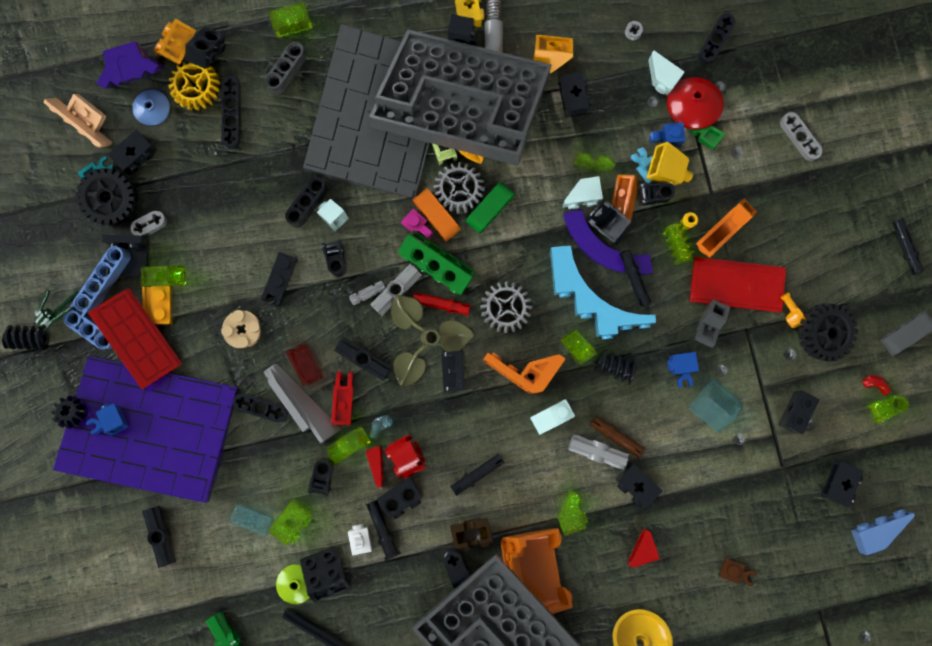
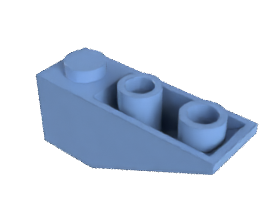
M898 510L893 512V516H882L876 518L873 523L869 524L866 522L857 525V528L851 530L859 553L870 555L886 549L914 518V513Z

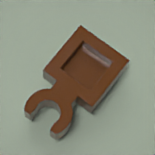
M724 558L718 576L737 584L742 579L745 584L753 586L754 583L748 581L747 577L750 574L757 576V573L749 569L744 571L745 565Z

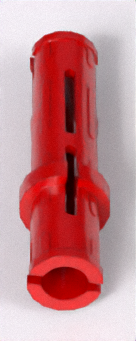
M416 291L413 299H416L421 305L441 309L450 314L453 312L466 316L469 315L471 304Z

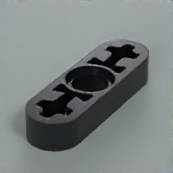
M731 14L720 16L700 50L698 57L703 64H710L715 60L735 25V18ZM725 20H727L728 25L723 31L721 30V27L723 26ZM719 35L722 42H713L712 36ZM709 48H713L710 56L706 58L705 55Z
M238 394L233 399L234 408L241 412L274 422H283L288 417V410L285 406L247 394ZM244 397L245 402L252 403L251 411H249L250 406L243 405L241 408L238 400ZM260 402L266 406L265 412L261 414L256 411V405ZM270 405H273L271 409L275 411L281 408V412L284 415L277 419L276 414L269 413Z

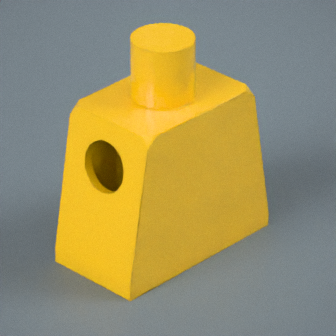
M669 142L657 145L646 178L658 183H671L673 186L681 184L683 181L688 183L693 177V173L687 170L689 158Z

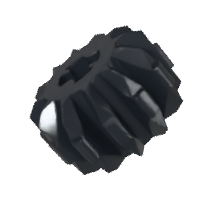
M68 395L66 399L60 398V404L54 403V406L57 408L51 411V413L56 415L53 421L58 422L59 427L72 429L73 425L80 427V420L86 421L82 417L88 413L84 409L86 404L81 402L80 398H73V396Z

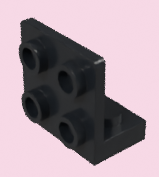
M103 234L102 242L108 244L109 248L117 246L130 251V261L120 276H147L149 239L141 235ZM120 251L116 254L117 260L121 257Z
M336 546L300 559L307 595L315 603L352 589L350 581L344 575Z

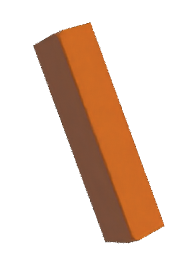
M617 174L611 204L631 221L639 179L635 175Z

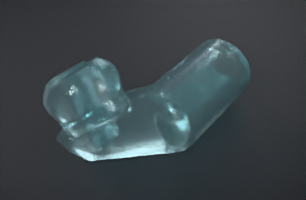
M388 415L375 419L369 437L378 439L380 430L391 427L393 419Z

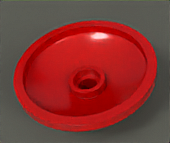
M690 77L679 81L667 97L669 115L676 123L683 122L684 128L699 130L713 125L720 118L724 108V98L719 88L711 81L699 77Z

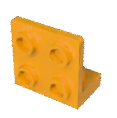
M176 18L172 23L168 22L161 34L164 38H160L153 50L156 53L154 58L159 59L162 55L180 65L185 55V44L194 37L196 30Z

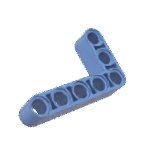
M112 246L106 251L70 305L73 310L63 317L64 323L99 349L113 348L109 343H105V337L88 312L102 303L130 261V251L123 247ZM118 251H120L121 257L119 260H117L116 254ZM109 267V268H110V273H109V275L107 276V275H106V269ZM97 283L99 284L98 291H96L95 289ZM86 299H88V301H89V304H88L87 307L85 306V300H86ZM75 315L78 316L77 323L74 320ZM91 325L93 326V333H92V334L90 333V326H91Z

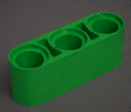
M500 181L468 216L465 222L481 234L513 199L516 193Z

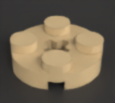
M236 310L224 320L221 333L226 342L235 348L251 347L261 337L260 321L251 312ZM244 324L246 333H240L239 335L237 328Z

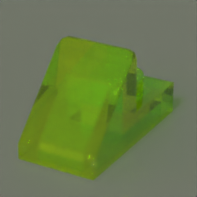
M576 329L560 340L577 364L580 363L582 365L597 354L595 349Z

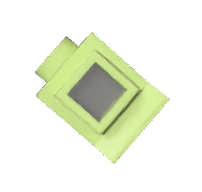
M432 143L439 166L443 165L444 160L453 158V161L457 160L455 149Z

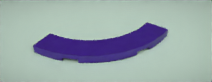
M582 210L563 213L565 224L571 237H573L579 248L590 259L607 269L625 273L623 262L619 256L621 252L606 246L593 234L586 223ZM649 254L633 255L636 265L638 264L640 275L653 273Z

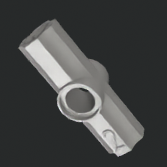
M409 264L370 305L383 316L391 308L393 299L396 296L391 293L392 287L400 286L401 292L397 295L404 296L422 275L414 266Z
M573 434L568 450L584 455L590 460L601 464L606 463L624 470L629 456L627 453L610 448L607 444L595 440L591 441Z

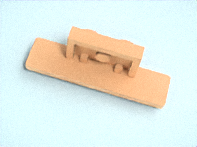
M73 94L68 106L58 98L44 100V103L52 112L60 115L66 123L71 124L81 135L89 138L95 146H111L112 141L99 132L106 115L81 95Z

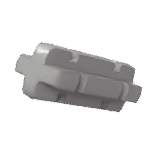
M382 281L377 282L375 286L371 285L358 291V294L350 295L349 299L353 305H356L361 300L365 301L377 295L376 293L378 292L379 294L386 289Z

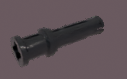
M375 500L366 504L379 537L378 544L381 545L385 554L384 560L386 561L400 555L401 552L398 551L394 542L395 537L393 534H390L378 501Z

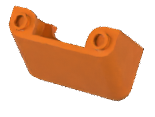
M559 528L503 537L501 539L503 561L552 614L573 608L571 592L565 587H561L554 550L562 542Z

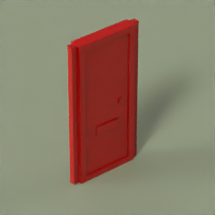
M694 257L689 302L710 304L712 299L729 307L782 313L783 300L781 296L784 295L786 268Z
M130 288L88 312L91 319L142 390L182 365V362Z

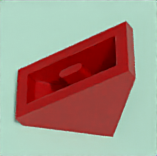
M643 528L627 562L633 568L660 559L651 532Z

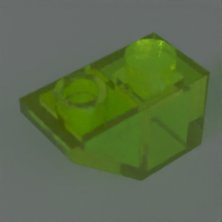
M361 426L347 433L325 449L334 465L369 445L371 441Z
M572 489L567 491L556 515L564 536L587 528L585 524L588 522L587 516L584 511H580L578 505L581 504L580 497Z

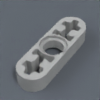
M789 112L785 114L780 120V126L805 160L815 161L822 155L820 144L796 113ZM792 119L794 122L788 125L786 122ZM799 127L796 131L792 132L794 128ZM798 132L805 134V141L801 142L797 139L796 135ZM810 142L805 148L803 147L806 143ZM814 149L816 152L810 155L809 151Z

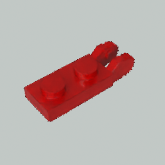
M342 371L336 372L331 424L351 426L354 372L349 371L347 386H341Z

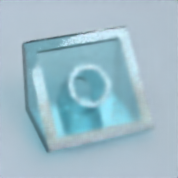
M713 378L688 408L719 433L736 419L743 404Z

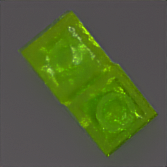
M580 152L574 161V164L597 172H612L616 165L608 156L599 155L595 161L591 155Z

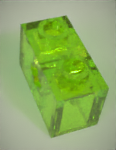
M305 2L268 12L277 38L313 28Z
M294 498L268 532L285 546L290 542L294 544L301 535L298 533L302 527L306 528L312 521L310 516L313 514V511ZM295 519V525L290 527L291 522L289 520Z

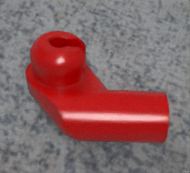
M868 375L867 378L862 380L866 388L871 386L877 387L883 396L892 391L880 376Z

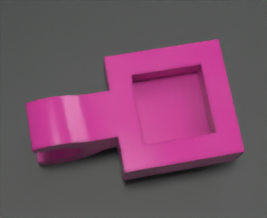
M412 209L401 221V224L410 232L415 230L429 240L433 237V232L425 227L428 223L427 220L416 210Z

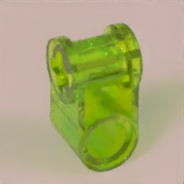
M891 395L866 404V408L870 409L874 418L872 420L873 423L888 420L897 414L905 412L909 407L907 398L901 395ZM895 399L899 402L897 409L893 405Z

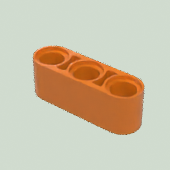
M428 188L412 199L415 206L445 242L461 231L458 224Z

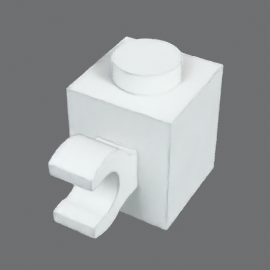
M364 524L352 526L353 529L348 531L352 556L372 552L374 548L370 527H364Z

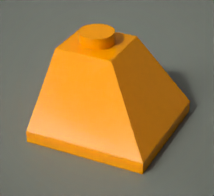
M536 35L534 60L551 64L550 73L573 58V38Z

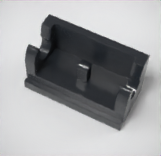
M462 351L441 353L443 391L464 390Z

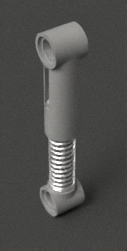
M486 0L487 20L484 23L485 48L503 53V22L499 16L501 13L500 0Z

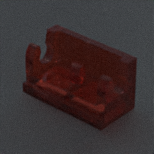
M300 344L297 348L286 351L303 386L307 387L324 378L306 344Z

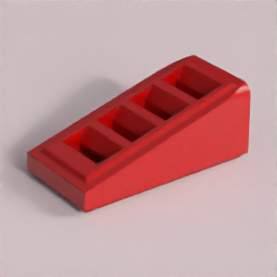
M378 446L366 450V456L376 487L379 488L383 486L382 447Z

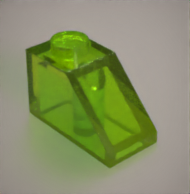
M185 266L141 267V286L186 285Z

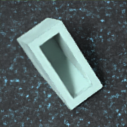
M653 51L648 60L652 85L659 93L668 96L683 76L684 71L656 51Z
M331 199L328 202L324 201L318 208V215L335 232L349 219L345 211Z
M564 399L530 417L540 435L570 420L575 415L567 400Z

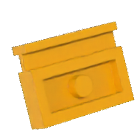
M171 286L142 287V307L155 325L172 324Z

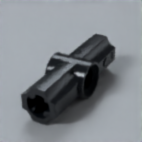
M344 337L339 341L334 350L382 381L387 378L392 369V366ZM367 354L368 362L366 364L359 363L360 355Z
M160 505L142 511L148 531L147 540L152 545L158 568L175 563L176 559L170 542L171 532L166 528ZM157 532L162 534V541L157 540Z

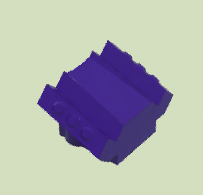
M133 41L103 51L105 69L96 84L105 89L114 88L116 85L128 84L147 78L150 74L161 73L165 64L156 59H150L147 51L142 50L141 44Z

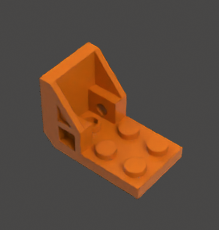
M494 352L492 355L487 353L483 362L527 393L534 394L544 391L565 361V358L558 354L529 362L520 375L517 373L519 370L511 364L508 366L501 362L502 358ZM528 374H532L534 379H530Z

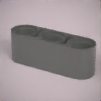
M290 43L266 76L265 83L272 94H282L305 62L306 53L300 43ZM295 51H301L299 55L293 56ZM285 66H290L289 70L282 71ZM274 81H279L277 86H271Z
M927 310L922 311L883 336L880 341L890 356L900 353L932 332V316Z

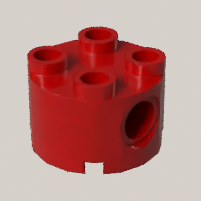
M410 433L390 443L388 448L385 449L387 457L392 459L395 464L393 467L397 477L401 476L404 479L427 469V465L423 464L426 462L418 443L416 441L412 443L411 439L414 437Z

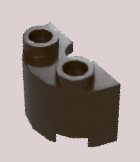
M488 517L471 519L450 526L455 549L461 548L462 551L473 549L472 545L480 544V547L492 545L493 539Z

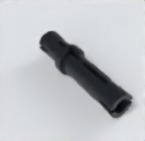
M901 218L891 222L902 247L903 258L907 261L912 276L924 272L925 270L918 256L920 253L916 251L905 219Z
M631 250L619 253L625 268L624 272L628 275L639 306L642 307L650 304V297Z
M497 453L469 474L465 473L463 478L450 485L455 495L458 496L470 486L474 487L476 482L505 463Z

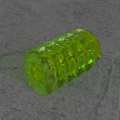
M678 222L662 229L666 230L662 233V236L669 237L665 240V244H671L668 247V251H674L670 255L671 258H677L673 262L674 265L695 258L691 257L695 250H688L692 243H686L690 237L683 236L687 230L680 229L684 224L683 222Z

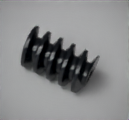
M8 325L2 337V345L4 349L46 350L49 345V335L40 326L36 329L35 326L28 328V326L24 325L21 328L19 325H16L13 328L12 325Z
M606 349L599 354L594 366V371L597 367H600V374L607 370V377L614 373L615 380L620 375L622 383L627 378L628 385H631L637 370L636 361H632L629 364V359L625 358L622 361L621 355L614 359V353L611 352L607 356Z

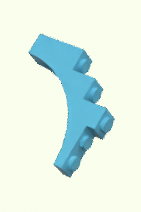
M571 246L551 247L550 256L554 295H559V298L571 297V294H573L575 316H580L581 319L592 318L594 314L597 337H602V340L614 339L613 335L618 334V327H620L621 331L631 330L632 326H639V329L651 328V324L656 323L655 315H639L625 312L600 299L580 276L573 260Z

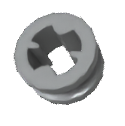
M637 21L628 23L625 35L629 40L639 39L643 31L641 23ZM632 27L638 29L636 34L630 32Z

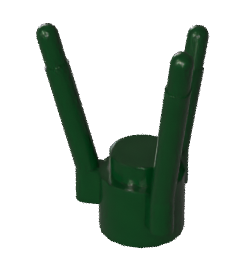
M47 290L39 307L34 312L36 315L34 318L35 322L42 328H49L54 322L73 310L72 307H69L56 316L79 292L75 291L52 311L49 308L43 309L50 294V290Z

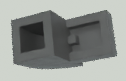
M712 299L698 323L695 340L713 348L720 329L727 321L730 307Z

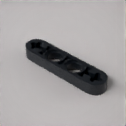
M227 76L222 81V143L228 149L233 150L241 142V87L235 77ZM230 82H233L235 85L232 86L233 94H230V89L227 86L230 85ZM230 99L236 100V105L233 108L226 106L227 101ZM233 117L236 119L235 125L227 126L226 121L228 118ZM229 131H232V137L235 139L232 141V144L227 141L230 139Z

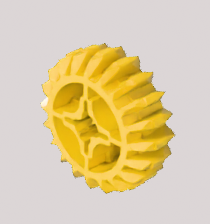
M184 61L183 67L176 65L178 71H172L174 77L169 78L172 84L168 85L169 89L172 90L170 94L174 97V101L178 104L180 103L182 108L187 106L188 110H192L194 107L199 111L200 106L206 109V103L212 105L211 99H217L215 93L220 92V89L217 87L220 85V81L217 80L219 76L217 73H214V68L208 66L204 69L191 62L187 64ZM208 80L207 88L204 91V86L207 84L206 81ZM190 81H192L194 84L196 83V84H197L196 86H197L199 89H197L196 87H193V85H192V83H191Z

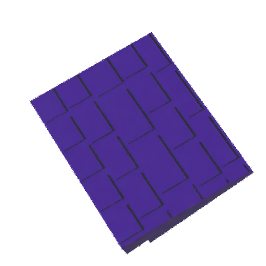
M88 356L76 397L86 404L84 409L88 413L82 416L86 421L80 420V427L73 425L72 429H65L53 470L198 502H210L232 416L233 399L237 394L238 388L168 373L142 390L123 363ZM114 403L121 407L129 425L128 428L112 436L105 434L104 430L96 435L90 433V431L96 428V424L89 426L86 422L90 419L99 421L96 412L101 410L103 405Z

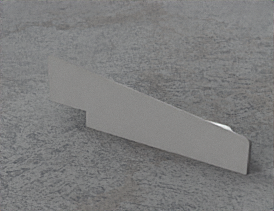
M274 364L264 371L269 385L302 432L311 429L318 441L324 443L340 431V427L331 424V418L278 364Z

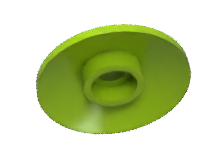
M293 564L284 568L276 581V589L279 596L290 604H301L307 601L310 597L307 595L301 565ZM292 582H296L298 584L297 589H293L291 587Z

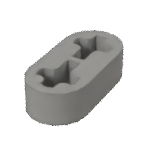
M160 211L150 212L132 222L131 232L134 235L147 237L164 228L167 224V217ZM156 216H158L159 218H161V219L159 220V222H160L159 224H157V223L154 222V221L156 220V218H155ZM138 225L145 226L142 228V233L137 231L139 229Z

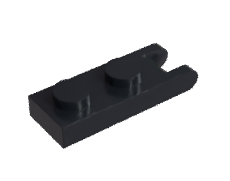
M281 252L278 253L261 300L266 301L268 295L277 297L276 305H281L296 266L297 258Z

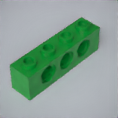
M415 230L407 235L397 252L402 255L401 257L405 261L414 263L420 271L430 274L435 281L445 284L455 294L461 295L477 273ZM418 249L423 252L424 257L418 254ZM433 260L439 263V268L433 264ZM449 271L454 272L456 277L452 278L449 275Z

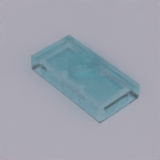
M237 503L229 523L265 537L273 517Z

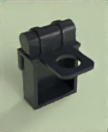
M605 200L594 209L587 220L595 229L616 245L621 242L635 225L611 203L609 204Z

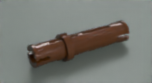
M597 415L594 417V421L592 420L590 426L603 433L605 438H610L637 458L641 457L640 453L645 451V447H642L618 431L613 424H608Z

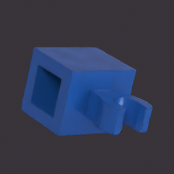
M684 123L664 124L660 131L651 132V135H649L650 143L669 142L675 148L681 147L686 141Z
M696 352L671 355L669 360H667V367L672 375L681 374L677 380L679 388L683 387L682 381L684 379L688 381V386H693L690 373L699 371Z
M114 403L105 404L101 407V410L96 412L99 421L90 419L86 422L89 426L96 424V428L90 431L93 435L99 434L104 430L105 434L112 436L129 427L121 407Z

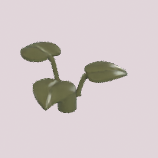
M396 295L391 305V316L395 325L401 329H408L413 325L422 331L421 342L423 346L414 355L408 352L401 353L393 363L394 373L399 385L408 386L416 382L425 371L424 360L416 357L427 346L436 345L441 338L440 344L447 352L460 351L473 338L474 334L462 323L452 320L443 322L440 325L439 332L441 335L435 330H426L415 323L421 319L423 314L421 304L411 297Z

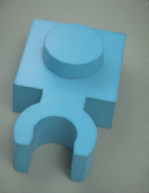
M642 147L637 149L640 157L635 153L631 155V159L639 164L636 169L646 183H650L652 180L646 177L653 156L647 157V152Z

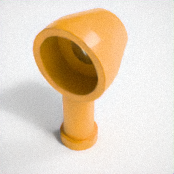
M788 292L782 295L781 299L784 300L791 311L785 318L791 328L803 326L800 323L801 319L806 320V318L794 303L791 294Z

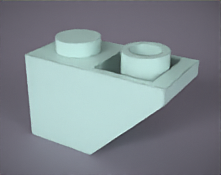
M600 177L580 179L564 200L563 208L568 207L569 210L580 208L581 205H587V207L598 206V203H601L603 199Z

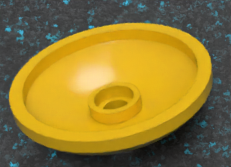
M637 609L623 614L616 622L612 633L613 646H638L637 641L642 642L643 646H673L672 635L667 624L658 615L647 610Z

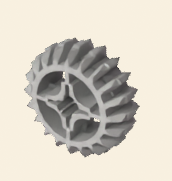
M459 162L458 167L455 168L454 163H452L450 170L445 166V173L439 171L438 175L441 178H435L437 184L433 188L437 192L434 195L435 197H440L438 199L440 203L444 202V209L450 206L449 212L451 213L454 208H456L457 214H460V209L462 208L464 213H467L468 206L473 210V203L476 205L480 204L477 198H483V194L480 192H483L485 187L480 185L484 183V180L479 179L480 173L474 174L476 168L473 167L471 170H468L469 164L462 168V163ZM454 175H464L461 179H454L452 177ZM470 179L475 186L473 195L466 188ZM445 182L452 188L449 197L443 191ZM462 185V191H456V186ZM458 197H464L465 199H467L462 202L453 201Z
M505 281V287H502L501 283L498 282L497 290L492 285L490 289L493 293L486 291L485 294L489 298L482 297L481 301L487 303L486 305H480L481 309H486L481 315H488L484 322L492 321L490 328L492 329L497 325V332H500L501 327H504V333L508 332V327L511 328L512 332H515L514 326L516 325L521 329L520 321L526 324L528 321L524 316H531L529 312H526V310L532 309V306L526 305V303L531 302V298L524 299L528 292L526 291L521 294L520 292L523 287L520 286L517 290L514 289L516 286L514 282L511 288L508 287V281ZM505 292L512 293L506 300L496 296ZM516 298L520 300L522 305L521 314L513 306ZM491 301L495 302L499 307L496 317L492 315L490 310ZM511 301L509 307L511 308V310H506L502 313L503 307L501 306V304L506 305ZM505 315L516 318L515 321L508 323L500 321Z

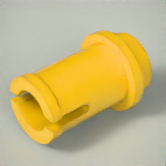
M692 212L685 214L680 221V226L684 225L682 229L688 230L695 227L698 223L697 215Z

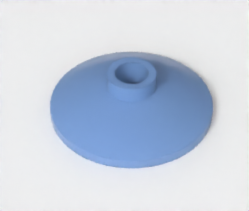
M145 90L133 102L135 118L146 126H156L163 123L170 113L168 98L158 90ZM149 103H152V106L150 108H147V105Z

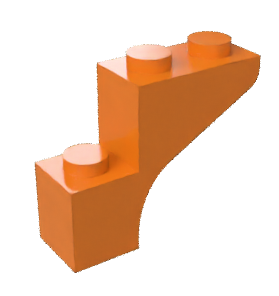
M745 198L741 200L696 243L699 250L710 258L757 211Z

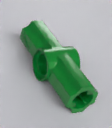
M222 611L205 621L215 638V646H241V639L238 633L231 629Z

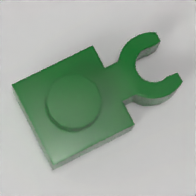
M712 125L699 130L689 129L691 135L699 136L698 142L713 151L725 136V133Z

